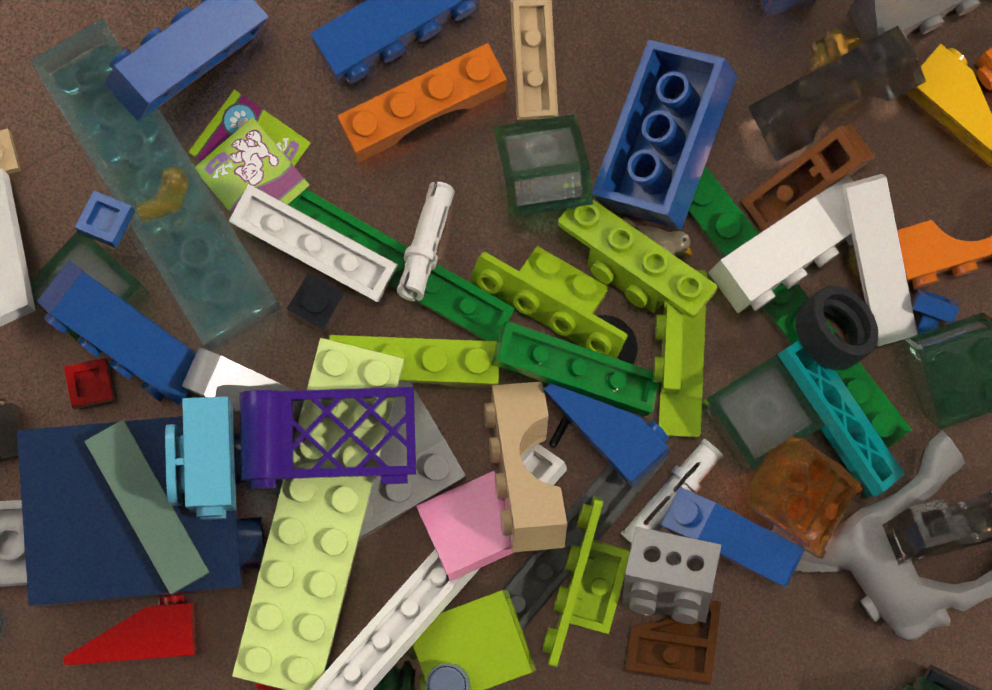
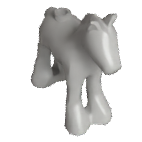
M943 430L928 442L919 473L897 493L859 509L837 526L824 528L819 525L814 492L806 485L792 486L786 496L779 517L771 532L805 549L795 571H802L803 573L811 571L814 573L817 571L820 573H832L843 569L849 570L867 595L860 602L872 620L876 622L882 617L888 626L895 631L896 636L907 641L918 640L931 629L950 626V617L947 609L952 608L964 612L985 599L992 597V570L975 581L959 584H949L919 577L912 563L907 545L895 530L898 523L909 512L934 495L950 476L962 469V466L966 464L956 445Z

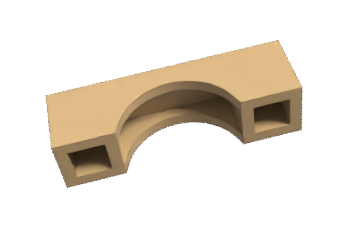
M543 382L492 385L491 403H484V419L486 428H493L495 436L494 438H489L491 463H499L500 473H495V491L497 499H504L506 509L500 510L502 535H510L512 552L565 548L567 520L561 487L547 484L537 479L527 470L522 461L527 451L535 445L546 441L548 410Z

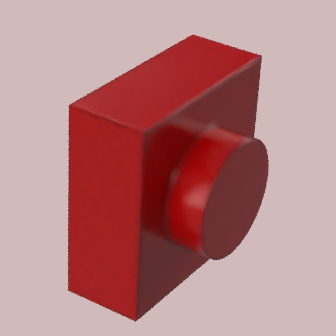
M101 358L63 366L71 408L78 409L116 401L108 359Z

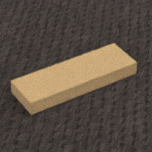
M510 0L517 123L558 121L552 0Z

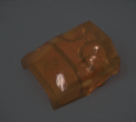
M790 436L769 451L749 486L750 509L779 527L793 541L804 548L806 552L814 557L823 559L826 554L825 547L856 493H860L863 486L839 463L824 455L805 439Z

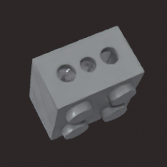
M635 527L625 573L622 605L629 606L633 612L643 615H652L655 612L672 615L675 621L684 624H695L697 621L706 623L721 544Z

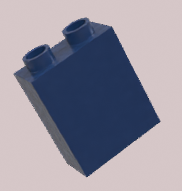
M183 416L125 421L167 495L166 425L176 424L180 429L181 435H183ZM117 422L17 430L29 606L44 608L245 589L244 570L260 569L265 552L262 517L242 519L239 517L237 485L250 483V481L241 480L240 433H234L236 511H226V519L200 520V517H196V512H191L185 507V492L183 493L182 506H173L210 573L170 595L84 442Z

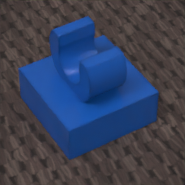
M93 190L74 228L84 236L117 248L135 210L129 204Z
M922 288L915 289L911 299L913 310L921 312L916 323L917 332L930 337L934 336L940 319L954 323L959 311L956 300Z

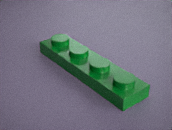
M509 321L501 325L492 360V365L548 384H554L645 417L653 412L659 382L653 381V371Z

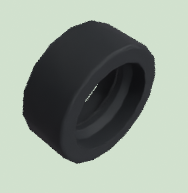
M830 285L820 289L805 301L796 313L795 328L799 341L813 359L831 370H846L853 367L873 352L878 343L879 329L873 313L858 295L844 287ZM823 311L834 316L843 325L848 334L850 345L841 341L832 333L826 323Z

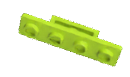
M581 193L558 220L560 228L590 248L587 267L590 268L592 274L602 283H611L624 292L626 298L639 308L645 307L655 314L665 300L688 317L695 318L716 293L717 285L585 193Z
M539 246L535 248L520 271L487 252H482L478 257L470 277L471 283L579 346L617 359L628 335L594 315L610 287Z
M696 270L707 278L705 270ZM664 300L663 315L657 314L655 340H662L661 357L655 356L653 381L660 382L658 425L668 436L697 438L701 434L706 305L695 318H690Z
M593 496L590 505L584 503L582 505L577 528L583 530L579 546L571 545L565 565V570L572 572L567 588L559 587L553 611L560 612L556 629L548 627L543 642L542 652L548 654V665L556 668L569 623L609 634L625 578L630 550L593 540L603 506V500L600 497Z

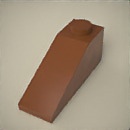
M852 124L839 126L742 199L741 202L763 232L848 174L849 176L853 175L873 160L875 156Z

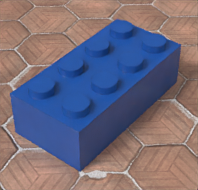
M648 39L591 193L606 209L682 230L738 77L727 60L723 57Z

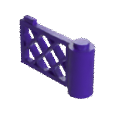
M414 387L300 391L251 390L240 392L241 480L250 481V489L276 488V480L371 476H381L382 485L408 484V475H416ZM405 397L406 414L394 427L390 426L375 411L387 398ZM366 398H378L371 407L363 400ZM343 399H355L367 410L350 429L331 413ZM311 400L323 412L304 430L293 419V401ZM319 400L334 401L326 408ZM370 415L389 431L372 450L354 434ZM327 416L345 432L328 452L310 435ZM405 423L406 440L397 432ZM293 426L302 434L295 442H293ZM395 436L407 448V466H388L376 454ZM351 437L368 455L356 467L344 468L332 455ZM307 438L324 456L312 469H294V451ZM372 458L380 465L378 467H364ZM330 460L337 468L321 467Z

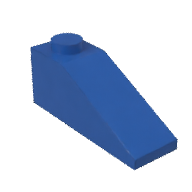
M551 383L544 388L546 397L632 488L669 455V447L665 442L670 438L654 420L647 424L638 415Z
M679 487L661 523L664 528L674 535L721 544L720 558L784 588L787 587L805 551L801 546L682 487Z

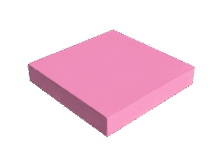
M494 471L416 505L450 581L514 553L512 552L510 535L503 536L501 531L500 510L506 509L504 499H497Z

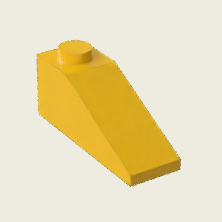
M940 44L901 90L992 167V113L973 70L967 66L966 58L956 49H947Z

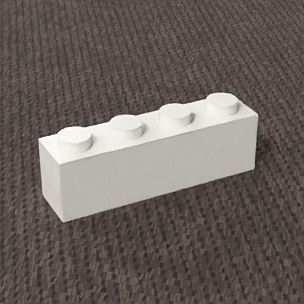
M849 174L722 258L708 272L737 313H740L750 305L755 311L763 307L776 297L772 290L782 283L787 289L798 283L808 275L804 268L813 262L819 268L839 254L836 247L844 241H847L850 246L854 245L842 185L854 182Z

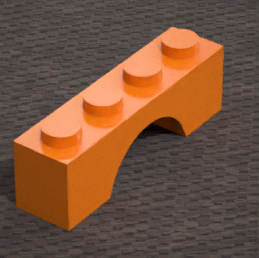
M486 43L337 115L340 128L359 163L396 145L406 134L436 117L459 109H471L506 92L507 79L489 43Z
M933 220L897 230L907 283H913L914 289L938 282L937 275L952 271L954 277L978 270L977 263L992 259V236L979 241L955 239L943 232Z

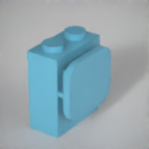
M228 396L182 398L183 435H181L180 429L176 424L166 425L165 428L168 503L172 506H182L183 493L185 492V507L191 512H196V517H200V520L226 519V511H236L233 405Z

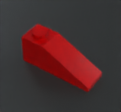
M184 595L158 597V606L145 607L63 657L64 665L199 655L196 604L184 603Z

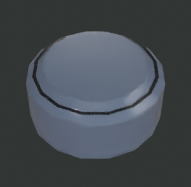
M440 664L433 668L427 676L426 690H470V678L467 672L457 664Z

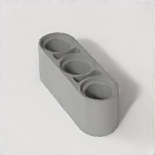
M200 347L181 386L201 397L228 396L233 405V411L240 414V392L251 390L295 391ZM293 401V419L295 421L298 419L304 401Z

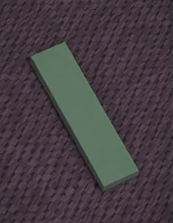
M121 420L85 440L84 442L170 595L209 574L210 571L175 509L168 503L166 493L126 422Z

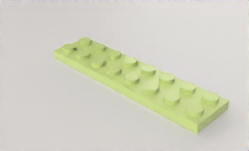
M320 338L307 390L398 387L405 360L404 358ZM366 398L363 400L371 407L378 398ZM387 398L375 410L388 424L395 398ZM343 399L331 413L350 429L367 410L355 399ZM304 400L298 424L306 430L323 411L311 400ZM334 400L319 401L327 408ZM370 415L354 434L372 450L385 437L387 429ZM327 416L310 435L328 452L345 432ZM297 429L293 442L302 435ZM350 437L332 456L344 468L356 467L368 453ZM307 438L294 451V469H312L324 456ZM382 448L376 454L379 458L381 455ZM372 458L364 467H378V463ZM328 460L321 468L337 467ZM375 476L283 480L237 655L233 677L284 690H309L325 673Z

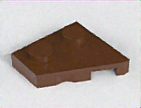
M710 602L706 623L697 621L695 624H684L675 621L672 615H669L665 619L655 622L650 621L632 627L629 636L625 672L710 685L721 602Z

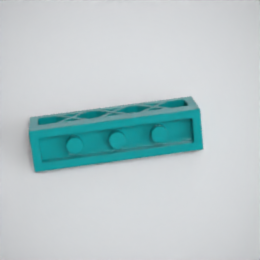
M799 340L773 357L867 498L872 495L874 498L880 495L905 475L835 370L819 364L806 352Z

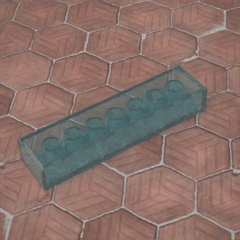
M101 18L32 59L31 63L113 198L131 205L135 210L129 224L202 344L207 350L212 351L278 311L281 307L159 108L138 122L105 86V82L112 70L109 64L123 49L105 20Z

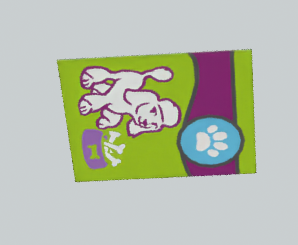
M234 89L191 147L189 153L202 161L251 117L258 122L294 166L311 142Z
M253 117L194 167V170L231 215L248 184L287 205L310 186ZM245 231V232L248 234L249 237H251V236L253 235V234H251V233Z

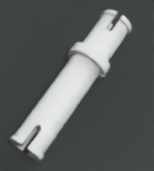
M435 182L429 184L426 201L418 221L411 246L405 251L404 261L406 263L397 287V293L406 300L415 301L416 298L420 301L423 299L430 272L436 268L438 256L436 255L437 247L445 226L449 207L455 194L454 188L447 183L437 182V187Z
M703 439L701 444L680 467L678 465L674 466L671 470L673 475L620 534L632 545L635 527L657 531L662 526L661 523L677 493L674 490L699 465L681 486L686 490L697 493L701 488L699 483L724 455L709 441ZM670 498L667 501V503L660 509V511L652 518V520L647 525H645V523L659 509V507L666 501V499Z

